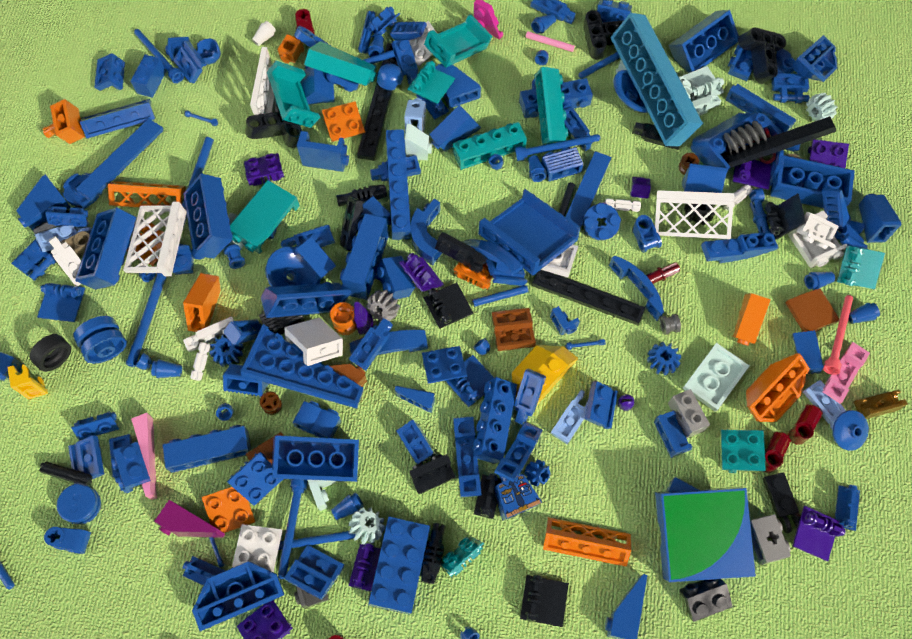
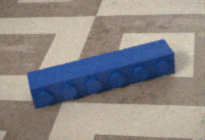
M404 129L386 130L392 240L410 239L411 225Z

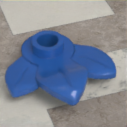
M785 49L777 51L778 73H793L795 70L791 65L795 60L791 58V54Z
M850 217L844 227L837 228L834 237L837 240H841L845 235L849 234L851 237L864 243L863 238L859 234L863 231L865 224L851 221Z

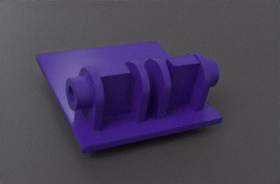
M813 140L812 146L808 148V153H811L809 161L846 168L849 144Z
M270 153L264 157L250 158L244 161L249 186L261 185V177L264 184L266 183L265 176H267L270 182L269 175H271L272 181L281 180L284 177L279 153Z
M752 160L734 166L733 182L769 190L771 163L765 164L758 160Z
M411 253L407 257L409 260L400 262L405 273L411 277L416 287L422 292L444 286L443 282L423 257H418Z
M804 506L793 547L829 561L835 536H843L846 530L843 525L839 524L840 521Z
M365 543V545L360 544L348 586L371 592L380 548L373 547L374 545Z
M274 600L262 605L237 625L243 639H282L287 634H290V630L293 629Z

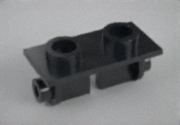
M482 474L480 482L481 496H477L473 515L494 519L497 506L494 487L502 482L500 478H497V475L489 474L488 476Z

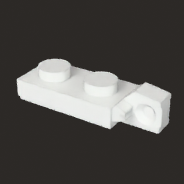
M56 236L50 238L49 242L54 247L51 250L54 259L74 285L79 286L81 283L76 282L75 279L81 259L67 242L61 244Z
M229 317L184 339L187 350L189 352L198 350L201 342L208 344L214 342L215 338L224 334V329L230 321L235 320Z

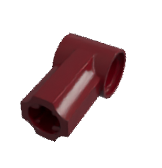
M805 405L794 427L789 431L788 435L792 443L801 445L813 436L814 429L823 414L820 408L815 405ZM798 430L801 431L804 434V436L800 435Z
M778 431L773 433L765 449L766 471L763 472L771 473L783 464V457L792 441L789 435ZM768 458L773 461V464L769 463Z

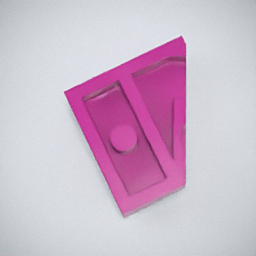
M475 0L474 18L492 36L500 40L503 32L497 28L499 22L494 14L492 5L483 0Z

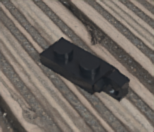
M635 123L633 134L640 135L646 142L665 146L655 125ZM665 146V147H669V148L678 150L680 146Z

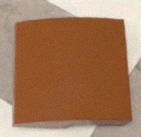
M821 288L801 294L785 302L803 332L814 330L817 332L823 327L838 323L840 320Z
M530 308L492 312L497 351L536 346Z

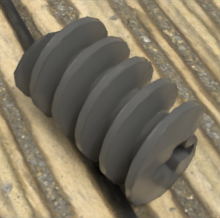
M755 120L752 121V126L745 124V130L742 127H738V133L732 130L731 136L728 133L724 134V140L730 155H732L731 150L739 153V146L746 150V143L752 147L753 140L759 144L760 137L764 141L767 140L762 125Z

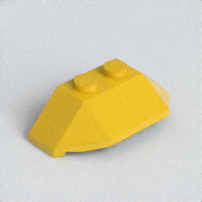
M536 345L512 372V383L517 384L515 400L526 369L529 368L546 376L538 405L573 366L578 357L564 346Z

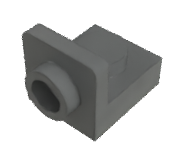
M297 586V591L294 592L297 605L301 604V607L304 609L330 600L328 592L322 600Z

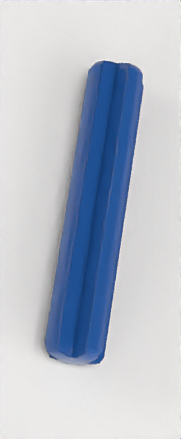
M374 11L367 12L358 46L359 53H367L372 32L367 27L369 26L368 23L376 17Z

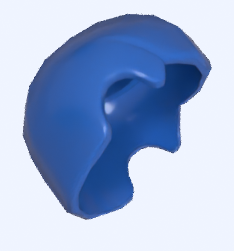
M209 38L197 43V52L207 65L216 63L221 55L217 41Z
M385 64L380 67L377 73V83L386 90H395L398 85H401L404 74L397 65Z

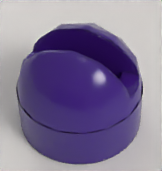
M623 394L618 400L619 408L624 411L631 410L635 403L633 396L630 394Z

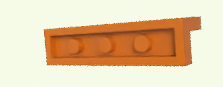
M114 181L108 184L109 205L167 206L170 204L165 199L169 195L176 196V202H180L182 205L181 195L186 191V186L125 181ZM114 191L120 192L125 198L122 201H115ZM133 193H138L141 196L142 200L139 203H136L130 197ZM151 194H155L160 199L157 204H153L148 199Z
M548 517L543 550L627 567L631 553V534ZM551 526L560 527L562 530L551 529ZM573 531H580L582 534H576ZM594 535H600L603 539L596 538ZM615 539L624 540L625 543L617 542Z

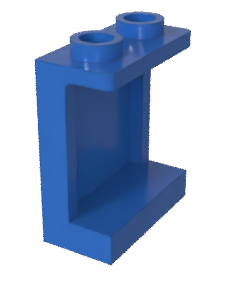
M301 131L297 149L302 166L344 172L345 165L348 166L349 155H347V145L344 143V138H339L337 146L311 142L309 133Z

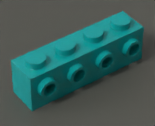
M519 122L510 123L483 134H476L465 140H458L456 143H453V154L460 170L489 161L490 156L494 154L504 156L516 152L515 147H526L527 138Z

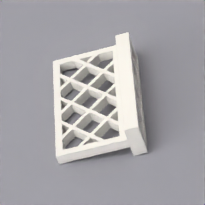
M262 47L250 103L254 115L273 113L276 102L267 75L268 69L272 66L267 47Z
M657 191L655 229L660 236L731 239L734 193ZM661 202L669 203L674 208L666 216L660 211ZM683 203L688 204L692 208L685 216L677 209ZM701 204H707L711 209L704 217L696 210ZM720 205H729V213L723 218L715 211ZM676 210L682 219L673 225L667 217ZM693 211L701 218L694 226L686 219ZM712 212L720 219L713 227L705 220ZM727 217H728V224L724 221V219L727 218ZM666 219L672 228L667 232H659V224ZM683 220L691 227L686 233H680L676 228ZM702 221L710 228L705 234H699L695 229ZM723 222L727 226V235H719L714 228ZM673 229H675V230L677 231V233L670 232V231L673 230ZM693 229L696 234L689 232Z
M172 202V205L140 206L123 269L125 273H162L164 276H172L187 213L180 202ZM145 212L154 213L146 220L144 219ZM164 212H170L169 216L162 220L160 218V215ZM158 218L161 222L151 228L149 224ZM148 226L150 230L140 236V230ZM165 226V232L158 236L156 231ZM155 234L157 238L147 244L145 239ZM144 242L146 246L136 252V246ZM161 242V248L154 252L151 248ZM150 250L153 254L143 260L140 256ZM139 258L142 261L136 267H131L132 262ZM157 258V267H149L147 265Z

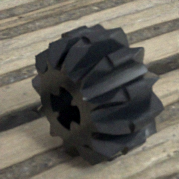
M685 204L684 211H686L685 215H687L692 208ZM701 204L696 209L702 217L711 211L707 204ZM695 211L687 216L689 217V222L694 221L695 224L701 220ZM712 212L705 220L710 223L715 213Z

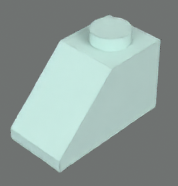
M407 124L405 134L406 157L416 155L418 160L428 161V154H432V143H429V135L413 125Z

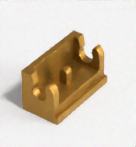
M900 390L890 391L853 402L857 411L863 414L866 419L895 412L908 405L906 399H898L897 395L900 394Z

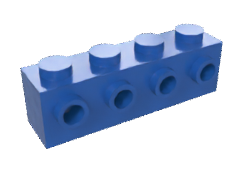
M587 78L562 83L561 92H564L563 110L569 107L574 109L591 105L593 94ZM536 88L520 91L519 103L524 119L539 116Z
M498 377L489 380L485 384V397L480 406L481 417L476 426L478 431L477 437L472 446L474 458L495 464L499 463L504 457L517 384Z
M234 425L228 430H212L209 432L210 434L206 435L195 434L191 435L189 439L170 440L169 443L163 444L165 468L173 473L246 456V453L251 451L249 431L245 426Z

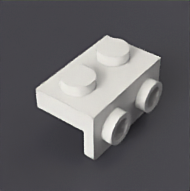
M806 212V223L798 228L797 233L803 235V240L811 243L816 241V246L827 250L828 247L835 249L837 245L831 243V240L838 225L810 212Z

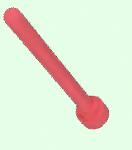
M847 295L844 299L831 357L824 363L823 370L831 375H837L841 370L842 365L839 356L853 301L851 295Z

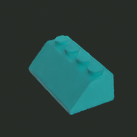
M541 67L534 75L542 145L566 141L568 129L564 123L566 111L565 109L563 110L562 104L564 103V92H561L562 74H559V69Z

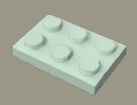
M716 343L682 389L685 391L691 389L696 399L716 412L746 372L749 365Z

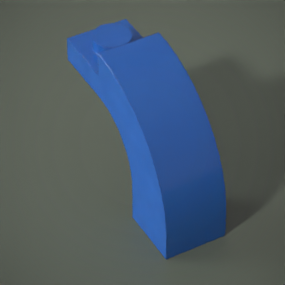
M433 199L431 203H427L423 211L417 208L411 219V238L414 249L420 257H423L432 266L442 254L435 249L437 240L427 231L430 223L440 212V202L436 199Z

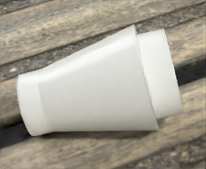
M268 21L261 23L252 41L257 46H260L274 36L275 28Z

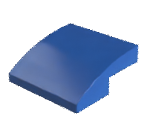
M307 545L299 559L295 560L284 580L322 600L340 575L344 564Z

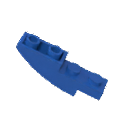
M771 232L743 234L736 239L705 241L701 245L706 261L718 260L719 263L748 259L778 249L774 235Z

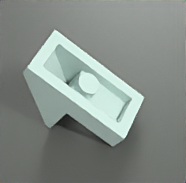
M307 480L318 509L322 511L328 508L326 504L329 501L325 489H321L336 483V481Z

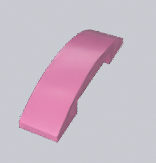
M852 342L840 359L842 365L840 373L829 376L823 388V393L841 404L850 390L848 389L858 370L864 365L870 352Z

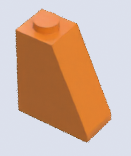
M200 273L185 298L183 306L188 331L197 332L210 326L221 291L219 276Z
M753 293L745 294L733 337L738 339L737 343L746 346L749 343L755 344L771 299Z

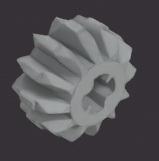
M378 290L367 300L366 307L370 309L369 314L373 315V319L377 318L379 323L383 318L391 321L397 316L400 306L397 304L398 299L393 298V293L388 294L387 290Z

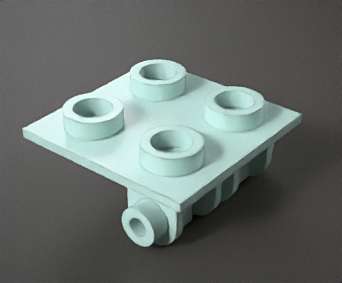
M708 66L683 75L691 83L693 93L689 95L692 101L711 94H717L718 96L724 93L722 89L724 84L723 78H715Z

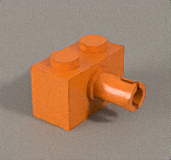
M66 99L50 106L53 124L42 129L47 138L56 135L71 144L85 137L80 124L79 109Z

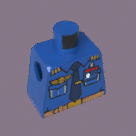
M523 474L519 475L514 482L499 475L502 483L494 487V492L502 521L542 503Z

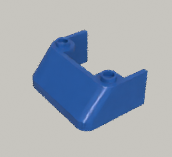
M738 113L695 137L691 144V150L704 165L727 168L728 172L730 166L720 155L727 147L724 140L725 133H728L730 136L732 130L738 133V127H742L745 130V124L752 126V121L754 120L760 123L763 129L767 127L770 136L782 132L763 113Z

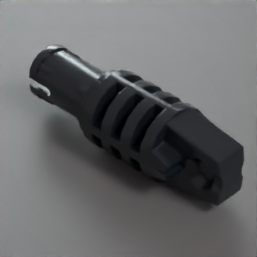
M384 184L368 186L369 188L365 186L363 187L364 189H353L350 193L336 195L338 206L347 205L348 197L357 198L363 201V203L373 196L376 200L387 197L386 187Z
M433 523L430 541L426 543L422 562L421 582L430 585L435 583L444 552L442 541L446 526L443 524L439 526V523Z

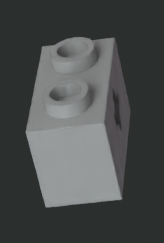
M691 389L674 395L668 402L670 409L676 412V419L686 439L704 432L709 427L710 423Z
M775 514L750 521L752 545L760 565L783 560L791 556L790 545L784 539L782 524Z

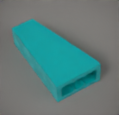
M321 41L308 49L304 63L305 66L365 86L373 82L377 74L375 72V65Z

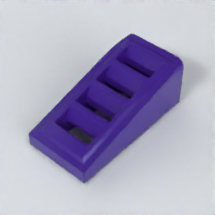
M355 302V323L358 334L363 335L368 332L370 327H374L373 317L359 302Z

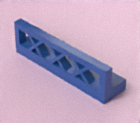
M739 84L731 87L725 99L745 113L765 114L782 133L789 131L796 122L795 118Z
M146 99L83 117L80 120V124L88 139L144 123L148 118L154 120L156 117L151 107V100Z

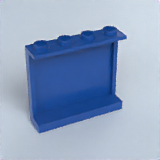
M524 189L522 199L493 220L488 221L486 218H483L479 221L478 234L488 242L508 251L521 263L523 269L531 275H535L578 241L580 227Z

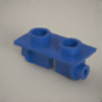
M391 6L386 7L379 14L382 21L377 16L368 23V30L374 33L371 37L384 34L387 31L385 28L388 25L391 27L398 21L396 18L400 13L395 15L394 9Z
M416 95L417 98L426 102V109L434 119L449 112L441 100L436 104Z
M52 206L45 212L48 224L88 227L86 219L88 218V210H84V208H70V213H66V207Z
M109 411L97 415V420H94L93 417L78 420L71 429L80 441L92 435L98 436L119 430V427L115 422L117 420L116 413Z
M848 485V487L838 486L835 519L840 521L839 524L843 525L845 529L856 531L860 496V490H857L856 485Z
M192 556L190 562L186 561L184 563L183 569H185V572L182 576L204 586L207 578L222 573L225 570Z

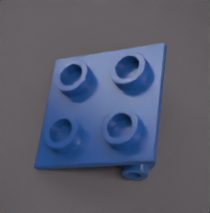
M52 283L42 285L41 292H44L45 295L37 318L75 322L85 287Z
M460 346L422 353L428 384L467 377Z
M474 355L464 361L467 377L445 380L468 408L485 395V384L489 380L494 379Z
M262 452L255 453V456L249 462L246 461L245 465L241 466V469L234 475L232 474L231 478L227 481L254 506L283 480L272 479V464Z

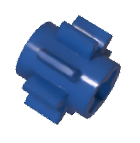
M538 459L536 462L531 461L525 468L526 479L530 481L531 485L537 487L539 483L544 485L550 478L549 466L545 465L544 461Z

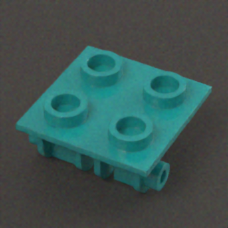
M429 61L408 87V90L438 104L455 78L435 69V62Z
M847 245L837 282L849 286L854 285L875 289L885 253Z
M721 430L722 470H728V473H737V470L766 471L764 430Z
M472 536L469 538L465 537L459 542V547L456 550L448 552L443 557L441 566L446 569L450 577L453 575L457 576L463 570L461 565L467 566L465 564L466 560L471 563L470 558L474 560L481 554L480 551L483 549L482 545L484 543Z

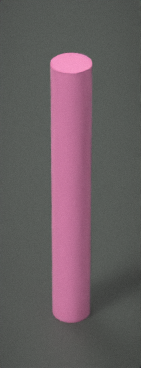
M529 31L526 34L528 39L573 52L575 45Z

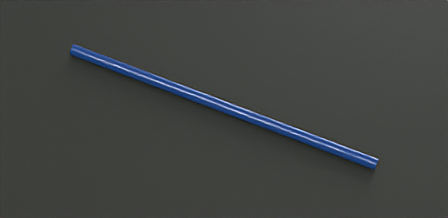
M205 137L188 187L201 173L203 174L214 142L210 137ZM183 199L182 206L186 210L185 201ZM157 273L126 361L127 366L135 367L167 277L162 273Z

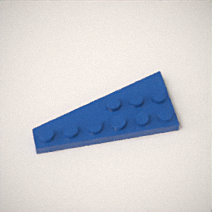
M264 324L241 370V376L356 409L364 390L363 387L346 376H341L334 372L333 368L328 365L325 366L319 362L307 366L303 362V351L294 343L290 344L283 339V336L273 333Z

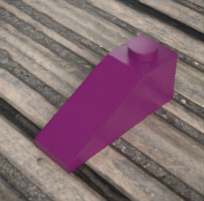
M168 500L154 521L160 525L158 530L168 536L173 533L178 537L223 538L225 535L214 526L171 500Z

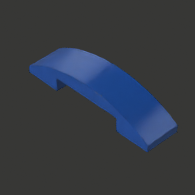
M478 239L461 241L482 253L487 259L497 262L496 269L512 276L523 268L521 263L512 254L496 244Z
M613 256L609 267L620 279L627 276L648 300L645 308L656 321L660 320L664 313L663 304L653 283L632 263Z
M425 330L389 332L388 340L377 355L409 350V352L427 350L428 344ZM363 338L349 343L351 355Z
M473 417L453 418L460 497L481 496L478 460L473 457L474 451L472 449L475 441Z
M524 422L506 456L502 458L494 473L514 482L527 463L543 430Z

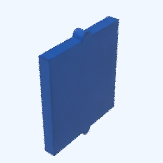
M784 150L776 152V158L771 163L769 186H772L782 167Z

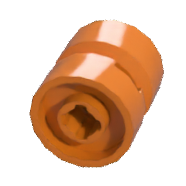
M346 302L335 304L330 311V318L335 331L341 335L354 333L357 327L353 306Z

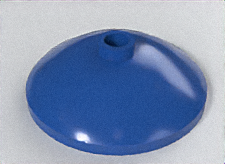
M619 71L613 79L614 89L619 99L634 111L648 113L628 71Z
M283 247L276 250L266 263V277L270 286L283 287L291 284L295 286L308 283L320 284L321 280H318V275L301 255L295 253L296 247Z

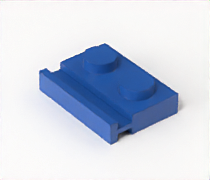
M185 41L184 47L179 49L173 61L190 83H195L203 71V66L206 67L207 64L193 45Z
M487 259L486 263L490 275L494 278L492 280L493 283L524 286L528 282L524 278L525 272L523 268L511 276L497 270V262Z
M595 381L591 383L585 420L602 426L604 429H611L618 391L611 390L612 388Z
M92 435L76 442L74 445L68 446L72 469L91 474L93 479L104 475L98 436Z

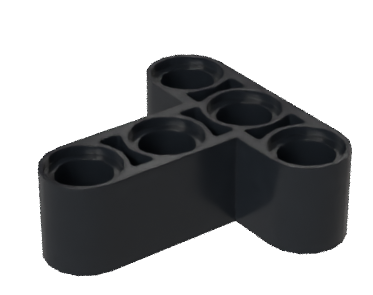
M590 10L586 13L584 32L589 55L592 59H602L605 54L606 45H614L610 37L624 20L602 22L598 11Z
M756 27L741 34L738 37V43L741 48L751 51L755 80L759 84H763L776 77L778 74L776 52L786 46L784 36Z
M275 102L273 113L249 116L245 127V134L250 139L282 135L285 144L291 148L297 147L302 131L299 124L282 119L277 102Z

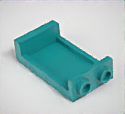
M470 14L464 23L439 34L434 30L429 31L424 45L447 68L487 49L492 35Z
M276 60L268 69L267 75L282 119L312 128L320 119V115L310 111L300 82L306 76L305 71Z
M267 180L231 223L232 240L237 244L242 242L245 248L252 253L255 251L261 254L262 244L291 209L296 211L300 207L297 197Z

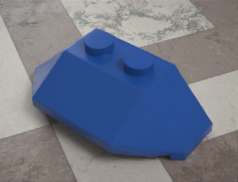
M823 35L802 53L791 66L794 67L797 74H801L805 78L824 82L837 69V58L834 53L836 52V47Z
M247 561L207 578L192 612L199 631H203L285 594L276 573Z

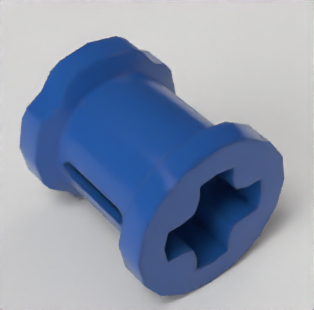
M236 244L224 249V254L229 259L231 269L241 268L245 265V259L240 254L241 249Z

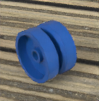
M98 316L89 319L76 328L73 333V338L81 349L84 360L92 364L102 363L116 357L125 349L127 343L125 337L119 331V326L115 319L110 316Z

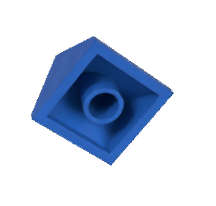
M308 67L305 70L306 76L300 82L308 104L335 102L334 84L328 81L326 72Z
M690 163L682 180L684 192L722 193L727 168Z

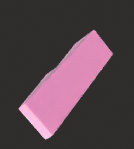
M144 413L131 420L151 480L142 484L145 496L154 500L157 498L153 418L148 413Z

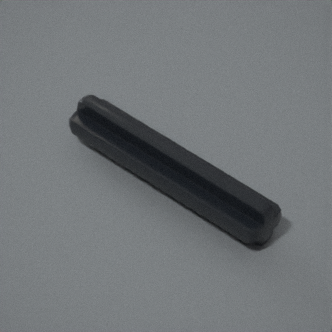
M50 462L40 464L39 471L43 474L83 486L92 484L93 476L91 474Z

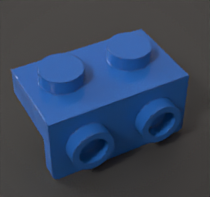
M600 0L597 11L601 15L602 22L622 21L631 13L632 5L625 1L618 3L613 0Z
M138 442L113 450L114 457L110 459L114 470L119 469L120 476L116 478L120 489L125 488L126 493L131 492L130 488L151 481Z

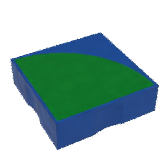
M726 487L711 488L703 491L655 492L657 519L661 531L660 552L663 579L668 582L756 576L747 488Z

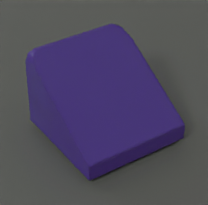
M632 177L631 196L648 199L651 190L650 179Z

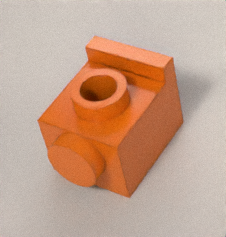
M288 34L278 48L279 56L285 63H295L301 52L305 51L303 42Z

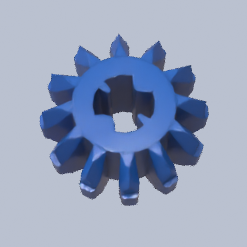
M224 334L221 335V339H214L216 344H210L212 349L210 355L213 357V361L223 367L226 364L230 366L233 361L239 363L237 357L243 356L241 350L244 349V346L242 344L233 345Z
M661 342L660 345L654 344L652 349L649 350L647 362L652 363L650 369H657L656 374L662 371L665 376L668 372L674 373L676 368L680 366L679 360L681 355L676 354L678 348H671L672 343H669L668 346L664 342Z

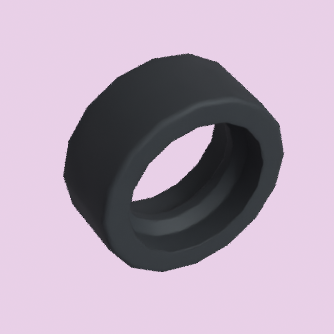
M50 334L33 346L29 358L39 370L43 372L52 371L68 359L72 348L62 336Z

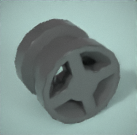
M672 314L670 317H660V328L664 335L670 332L678 333L681 331V322L678 314Z

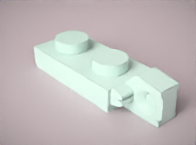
M711 94L707 97L696 99L692 103L700 116L707 113L708 109L719 106L721 99H719L717 94Z

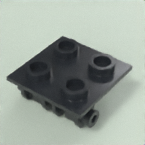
M798 193L779 205L768 202L765 206L768 224H770V232L774 235L775 240L806 223Z
M457 282L440 290L432 288L428 291L429 294L423 297L439 329L474 314Z
M526 575L520 619L563 628L569 583L545 579L539 575Z

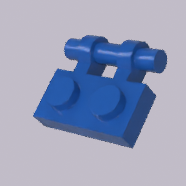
M778 73L776 77L771 79L772 90L780 92V94H773V101H779L780 103H786V101H795V103L809 101L810 96L803 95V92L807 93L809 90L808 78L803 77L801 74Z
M35 239L11 264L35 281L39 276L42 277L45 274L44 271L51 264L54 265L57 261L54 259L51 250L42 252Z

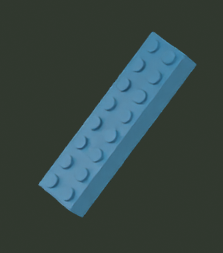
M630 13L610 38L665 146H681L703 122L646 15Z

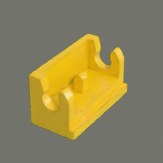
M22 365V374L14 366L8 367L11 388L28 400L48 394V390L45 389L44 380L39 376L37 378L38 382L29 375L27 366Z

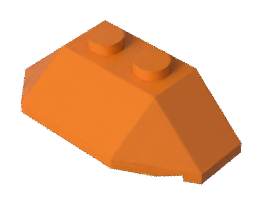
M800 353L771 364L746 390L747 407L756 421L777 422L801 396L806 374H808L810 368Z

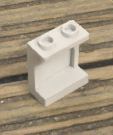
M825 211L814 214L825 220L828 217ZM798 228L788 233V236L810 268L817 265L822 267L829 260H837L844 256L847 244L841 246L834 236L831 243L837 245L836 248L828 247L826 250L816 246V241L811 243L803 240V235L797 233Z
M320 317L285 327V340L290 344L295 343L303 351V362L307 366L342 356L343 338Z

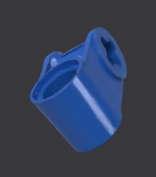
M647 215L639 216L635 221L632 231L640 251L645 253L648 249L660 248L662 241L652 219Z
M52 527L46 531L44 540L47 545L53 546L58 550L85 554L91 532L81 529Z

